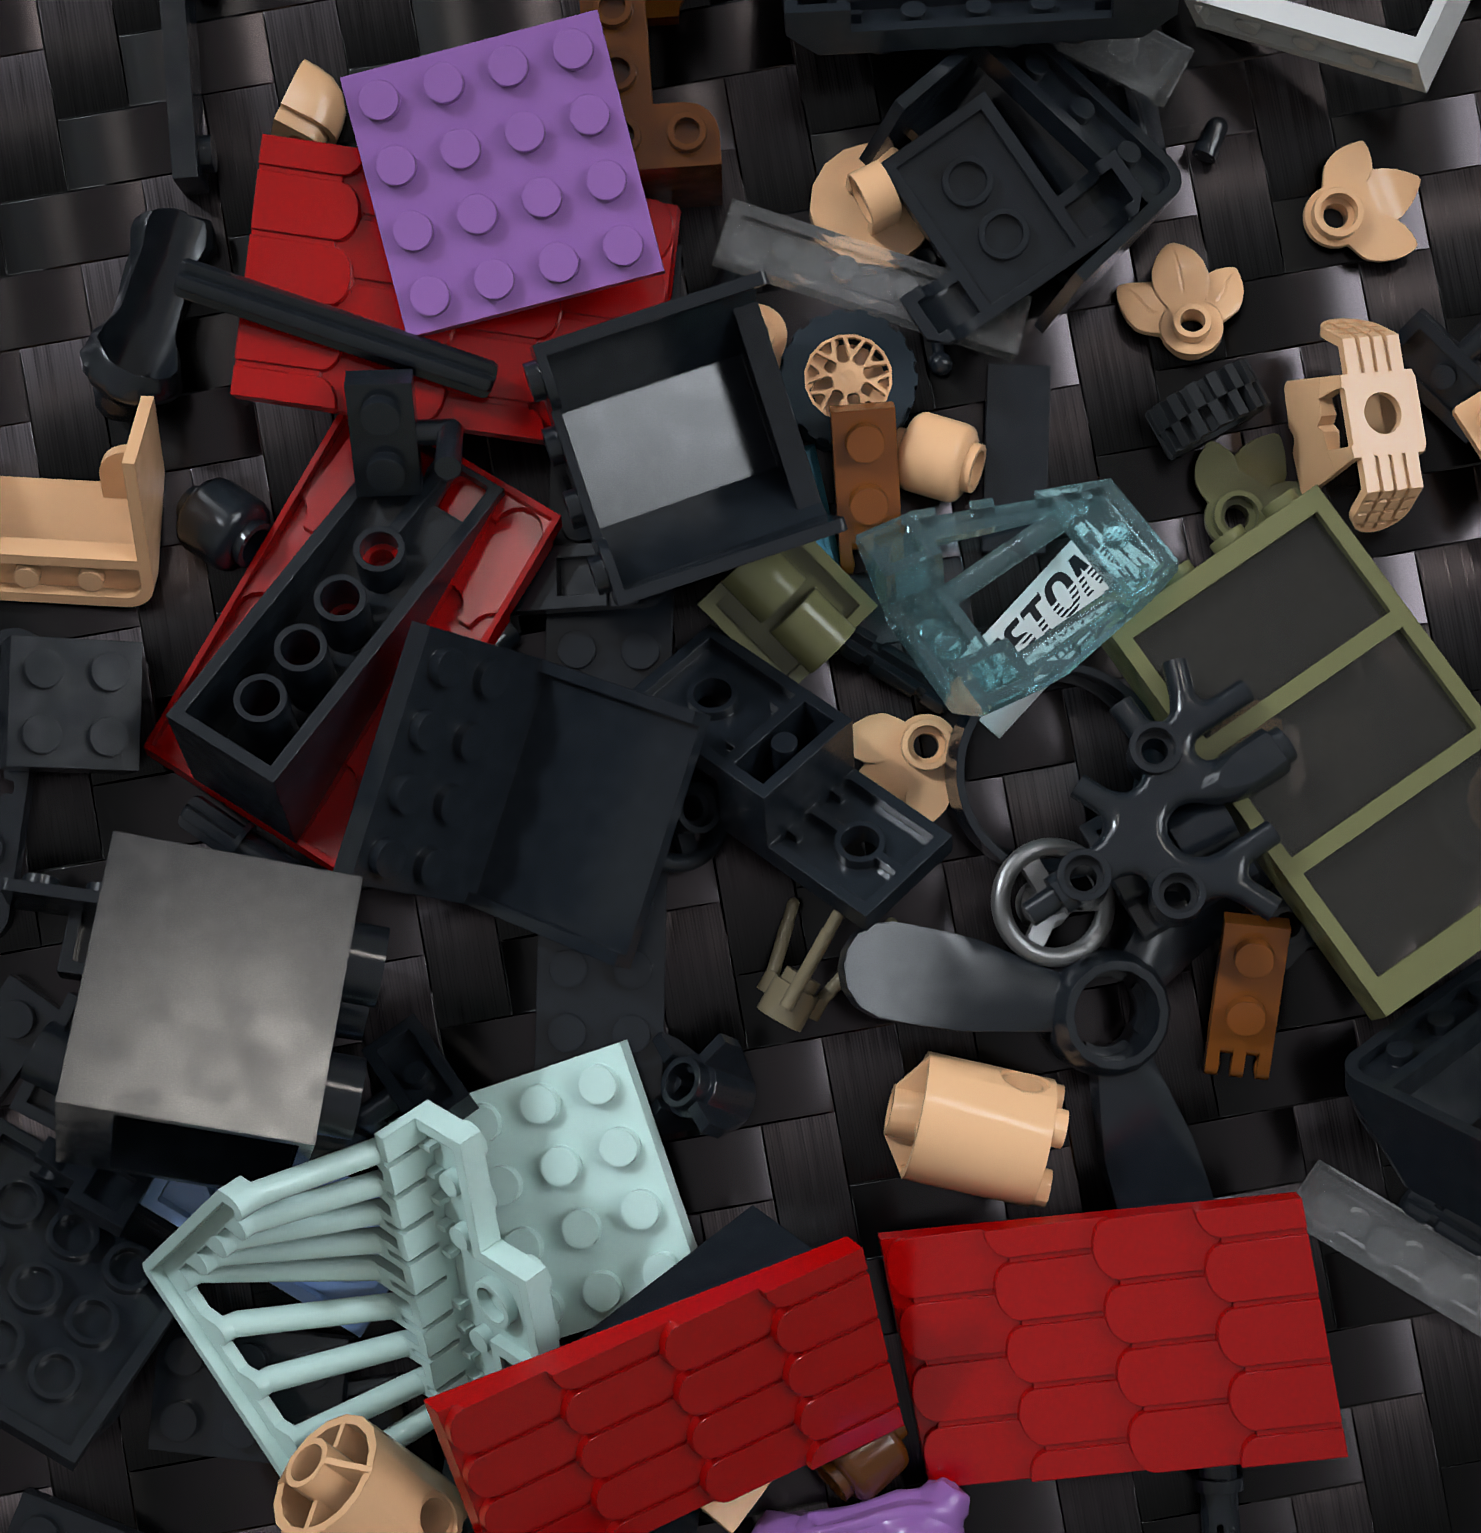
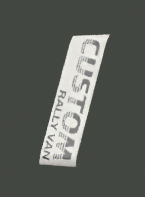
M1086 524L944 677L955 684L957 688L954 698L966 707L982 688L999 676L1012 670L1036 664L1070 663L1107 623L1105 617L1127 601L1146 578ZM1051 682L1028 684L1005 694L988 708L979 721L1000 739Z

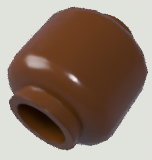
M904 1425L816 1468L815 1471L824 1483L844 1501H847L851 1496L862 1501L872 1499L908 1465L909 1456L906 1446L902 1441L909 1434L908 1430Z

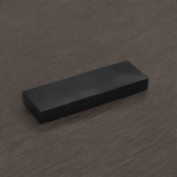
M988 363L986 367L984 445H986L987 451L983 469L980 554L1044 556L1046 554L1051 365Z

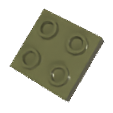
M815 541L731 569L697 603L732 640H735L797 683H800L809 673H813L850 638L856 627L878 606Z

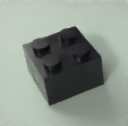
M10 635L2 641L0 661V770L128 775L139 771L143 642Z

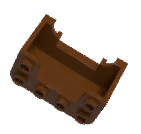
M579 0L580 14L598 10L646 198L678 205L679 208L723 205L721 141L716 118L708 109L698 103L675 102L653 104L648 26L678 25L680 8L685 0Z

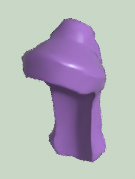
M941 1477L937 1480H928L919 1488L894 1490L867 1501L848 1506L805 1511L804 1509L793 1512L766 1510L757 1520L751 1533H965L963 1525L964 1520L969 1515L970 1496L954 1481Z

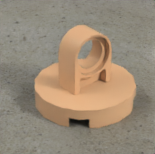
M868 143L842 150L824 164L812 186L809 217L816 240L832 259L839 263L843 261L852 267L864 268V271L879 272L900 266L921 248L925 241V236L899 200L891 178L881 162L899 150L892 147L879 159L865 165L859 159Z

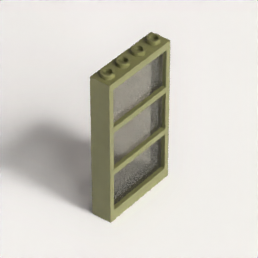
M1315 485L1301 496H1298L1294 489L1291 488L1261 510L1266 520L1247 532L1242 524H1238L1215 540L1209 546L1215 555L1195 568L1188 559L1165 574L1157 581L1162 591L1151 599L1142 603L1138 596L1135 595L1115 608L1105 617L1110 627L1105 630L1098 642L1139 699L1147 707L1155 721H1164L1170 712L1169 695L1161 666L1165 661L1175 658H1187L1195 692L1202 699L1212 698L1239 679H1242L1248 685L1255 701L1202 735L1196 741L1195 751L1201 758L1205 760L1217 758L1260 728L1268 731L1277 726L1289 738L1298 755V759L1290 764L1291 772L1254 796L1241 801L1227 803L1224 806L1232 817L1241 837L1266 820L1276 829L1282 842L1257 858V863L1368 1017L1373 1021L1387 1017L1481 950V706L1318 485Z

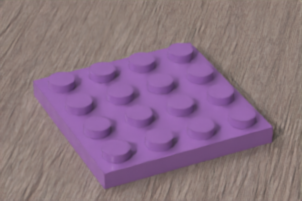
M598 10L340 77L406 332L425 337L665 274Z

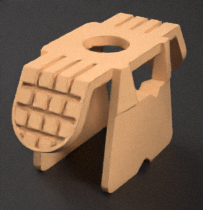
M1349 318L1330 319L1321 323L1319 335L1326 341L1338 346L1342 375L1287 381L1284 386L1288 427L1294 437L1293 457L1299 487L1302 494L1315 485H1318L1321 489L1357 461L1361 491L1349 511V518L1356 530L1360 532H1376L1400 521L1410 511L1424 487L1419 455L1425 452L1426 437L1416 377L1412 369H1404L1399 334L1371 321ZM1339 393L1348 440V447L1340 448L1339 430L1334 425L1337 414L1332 398Z

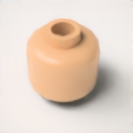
M922 412L915 416L907 428L899 427L897 429L900 488L949 503L956 501L964 492L972 493L982 476L987 451L986 445L979 443L975 427L968 423L930 412Z

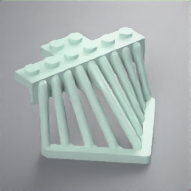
M428 1099L374 1133V1138L252 1182L241 1175L219 1188L142 1264L147 1277L280 1477L290 1457L307 1436L329 1420L345 1414L363 1416L368 1420L421 1394L427 1397L435 1396L560 1347L561 1330L555 1320L550 1292L552 1279L548 1269L539 1258L532 1254H524L500 1237L495 1210L498 1201L490 1183L485 1156L488 1152V1147L482 1132L471 1121L458 1118ZM375 1165L379 1167L378 1170L321 1186ZM377 1281L392 1292L237 1310L222 1316L208 1305L197 1285L201 1283ZM391 1319L406 1328L405 1330L268 1365L260 1370L248 1365L232 1341L238 1337ZM404 1357H409L422 1365L296 1425L283 1418L269 1397L271 1393ZM424 1404L383 1431L406 1447L433 1430L434 1427Z

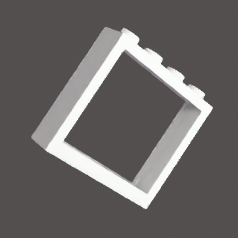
M1286 0L1184 1L1197 27L1427 93L1471 0H1433L1416 37Z

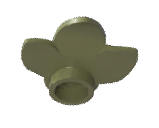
M1272 433L1251 440L1235 456L1227 448L1215 441H1209L1202 449L1195 464L1194 480L1198 491L1207 503L1204 511V525L1213 541L1232 529L1226 524L1224 519L1227 509L1236 508L1244 514V529L1248 532L1266 520L1261 510L1278 496L1291 488L1294 489L1298 496L1302 495L1298 481H1285L1287 476L1286 455L1279 434Z

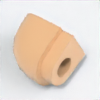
M304 59L295 73L274 117L271 135L336 144L343 128L346 109L343 93L334 78L319 66Z

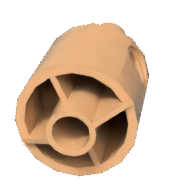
M928 1051L923 1061L897 1084H894L887 1107L884 1136L901 1179L1024 1207L1034 1205L1044 1208L1049 1199L1053 1180V1170L1046 1168L1050 1147L1062 1148L1069 1123V1110L1062 1109L1065 1086L1057 1084L1055 1079Z
M345 1414L325 1422L307 1436L290 1457L278 1481L273 1503L275 1521L283 1533H462L463 1522L468 1516L458 1488L448 1478L365 1417Z

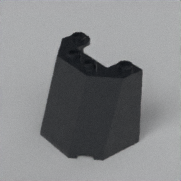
M766 270L529 347L533 360L523 363L522 366L534 402L537 403L544 400L552 426L541 429V433L552 466L565 464L573 488L562 492L574 530L586 527L595 552L594 556L587 558L595 587L599 596L610 593L617 606H622L848 530L845 518L843 516L827 514L822 504L758 304L756 288L770 283Z

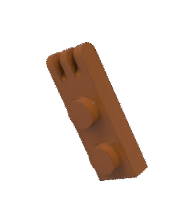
M894 402L829 406L836 515L845 518L848 530L837 534L840 567L848 575L853 574L855 561L852 550L863 549L865 573L879 572L878 548L888 547L887 558L890 570H904Z
M1224 912L1204 1051L1203 1074L1217 1075L1220 1066V1053L1230 1054L1229 1077L1242 1078L1247 1055L1256 1056L1253 1064L1254 1079L1268 1081L1291 934L1289 918L1271 917L1269 921H1266L1258 915Z

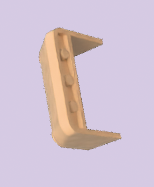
M141 396L127 444L115 446L104 454L99 468L100 481L0 476L1 601L135 607L146 603L152 597L159 572L165 468L154 396Z

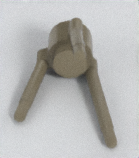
M792 897L787 901L767 969L757 985V988L764 992L757 1008L779 1023L801 1032L809 1018L816 1022L819 1021L828 1003L841 990L838 972L817 995L815 994L821 984L811 977L834 938L835 932L844 916L834 909L799 970L787 966L783 974L780 975L800 904L797 898ZM889 917L885 920V922H897V920L893 917Z

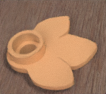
M1357 141L1336 150L1324 165L1322 187L1309 198L1303 210L1304 228L1308 236L1318 245L1330 249H1339L1347 246L1355 254L1368 262L1381 263L1405 257L1418 244L1411 231L1399 219L1402 218L1413 203L1421 179L1415 174L1398 169H1373L1370 152L1365 142ZM1335 209L1340 212L1343 217V226L1333 228L1327 225L1323 217L1324 211Z
M1169 243L1156 256L1151 272L1152 282H1135L1119 285L1116 292L1117 303L1126 322L1134 331L1148 336L1160 337L1164 346L1180 359L1198 360L1209 355L1219 346L1223 336L1224 322L1236 314L1242 305L1244 295L1243 282L1237 268L1224 267L1209 273L1203 259L1193 249L1178 243ZM1194 321L1202 324L1203 328L1191 332L1185 330L1181 323Z
M878 713L869 715L853 724L854 758L864 763L859 772L932 822L939 818L946 810L949 799L945 783V762L948 743L953 728L947 721L932 714H920L911 717L907 721H902L892 715ZM929 735L935 739L937 752L933 757L922 758L916 754L913 745L918 736Z

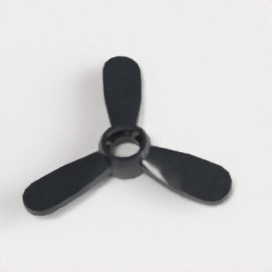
M1260 792L1249 797L1263 819L1269 821L1276 829L1281 838V844L1288 851L1290 846V825L1284 809L1275 799ZM1254 860L1253 862L1259 871V879L1255 880V882L1264 887L1270 879L1257 861ZM1223 898L1200 911L1196 919L1189 925L1181 928H1169L1146 942L1133 921L1130 920L1114 948L1100 946L1096 951L1082 956L1074 963L1065 967L1046 968L978 939L895 921L875 923L867 932L861 928L850 935L840 952L837 969L841 989L854 1008L876 1019L954 1032H1038L1040 1038L1057 1059L1077 1071L1089 1075L1098 1158L1113 1210L1214 1200L1194 1138L1152 1057L1157 1054L1168 1033L1171 1007L1166 985L1221 936L1224 912L1242 913L1246 907L1228 898ZM1109 976L1123 981L1128 990L1131 1006L1129 1021L1122 1034L1110 1045L1096 1046L1087 1042L1083 1043L1078 1036L1075 1011L1077 1000L1085 985L1096 977Z

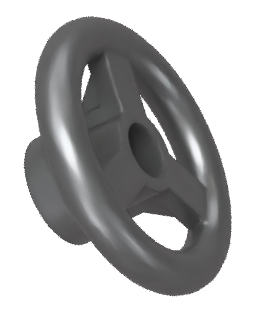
M1041 838L1020 846L1003 862L992 886L991 911L1001 938L1017 955L1040 966L1065 967L1074 963L1082 956L1096 951L1106 939L1115 915V893L1110 884L1105 899L1095 908L1084 910L1095 911L1091 926L1082 938L1064 947H1044L1052 929L1060 926L1069 915L1061 909L1039 925L1034 926L1023 911L1021 904L1046 888L1043 879L1049 876L1042 864L1041 858H1064L1073 850L1085 848L1070 840ZM1020 872L1026 878L1027 883L1021 887L1016 896L1015 908L1021 922L1029 927L1026 935L1016 925L1010 905L1011 890ZM1087 876L1092 886L1094 887L1093 880L1089 876Z

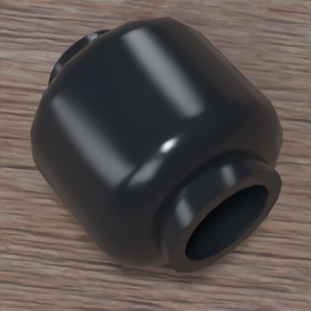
M221 477L207 480L199 486L190 487L181 496L176 507V515L178 517L176 532L181 545L220 571L230 572L242 567H249L271 529L270 511L266 504L235 482Z

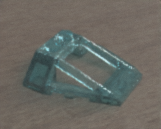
M1111 478L1035 490L1033 500L997 506L994 505L993 498L969 501V510L942 515L936 514L935 507L913 510L856 535L857 547L893 633L951 713L983 717L1036 693L1068 675L1151 602L1178 572V559ZM1032 524L944 584L943 551L940 549V545ZM1065 532L1108 585L1109 589L1019 652L1008 638L988 645L958 604Z

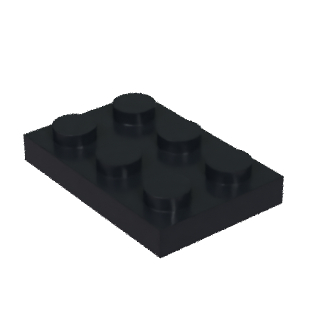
M175 1319L158 1344L148 1449L270 1463ZM298 1330L238 1337L232 1341L248 1365L260 1370L268 1365L352 1344L355 1341V1336ZM351 1372L271 1393L269 1397L283 1418L296 1425L347 1400L348 1382L351 1381Z

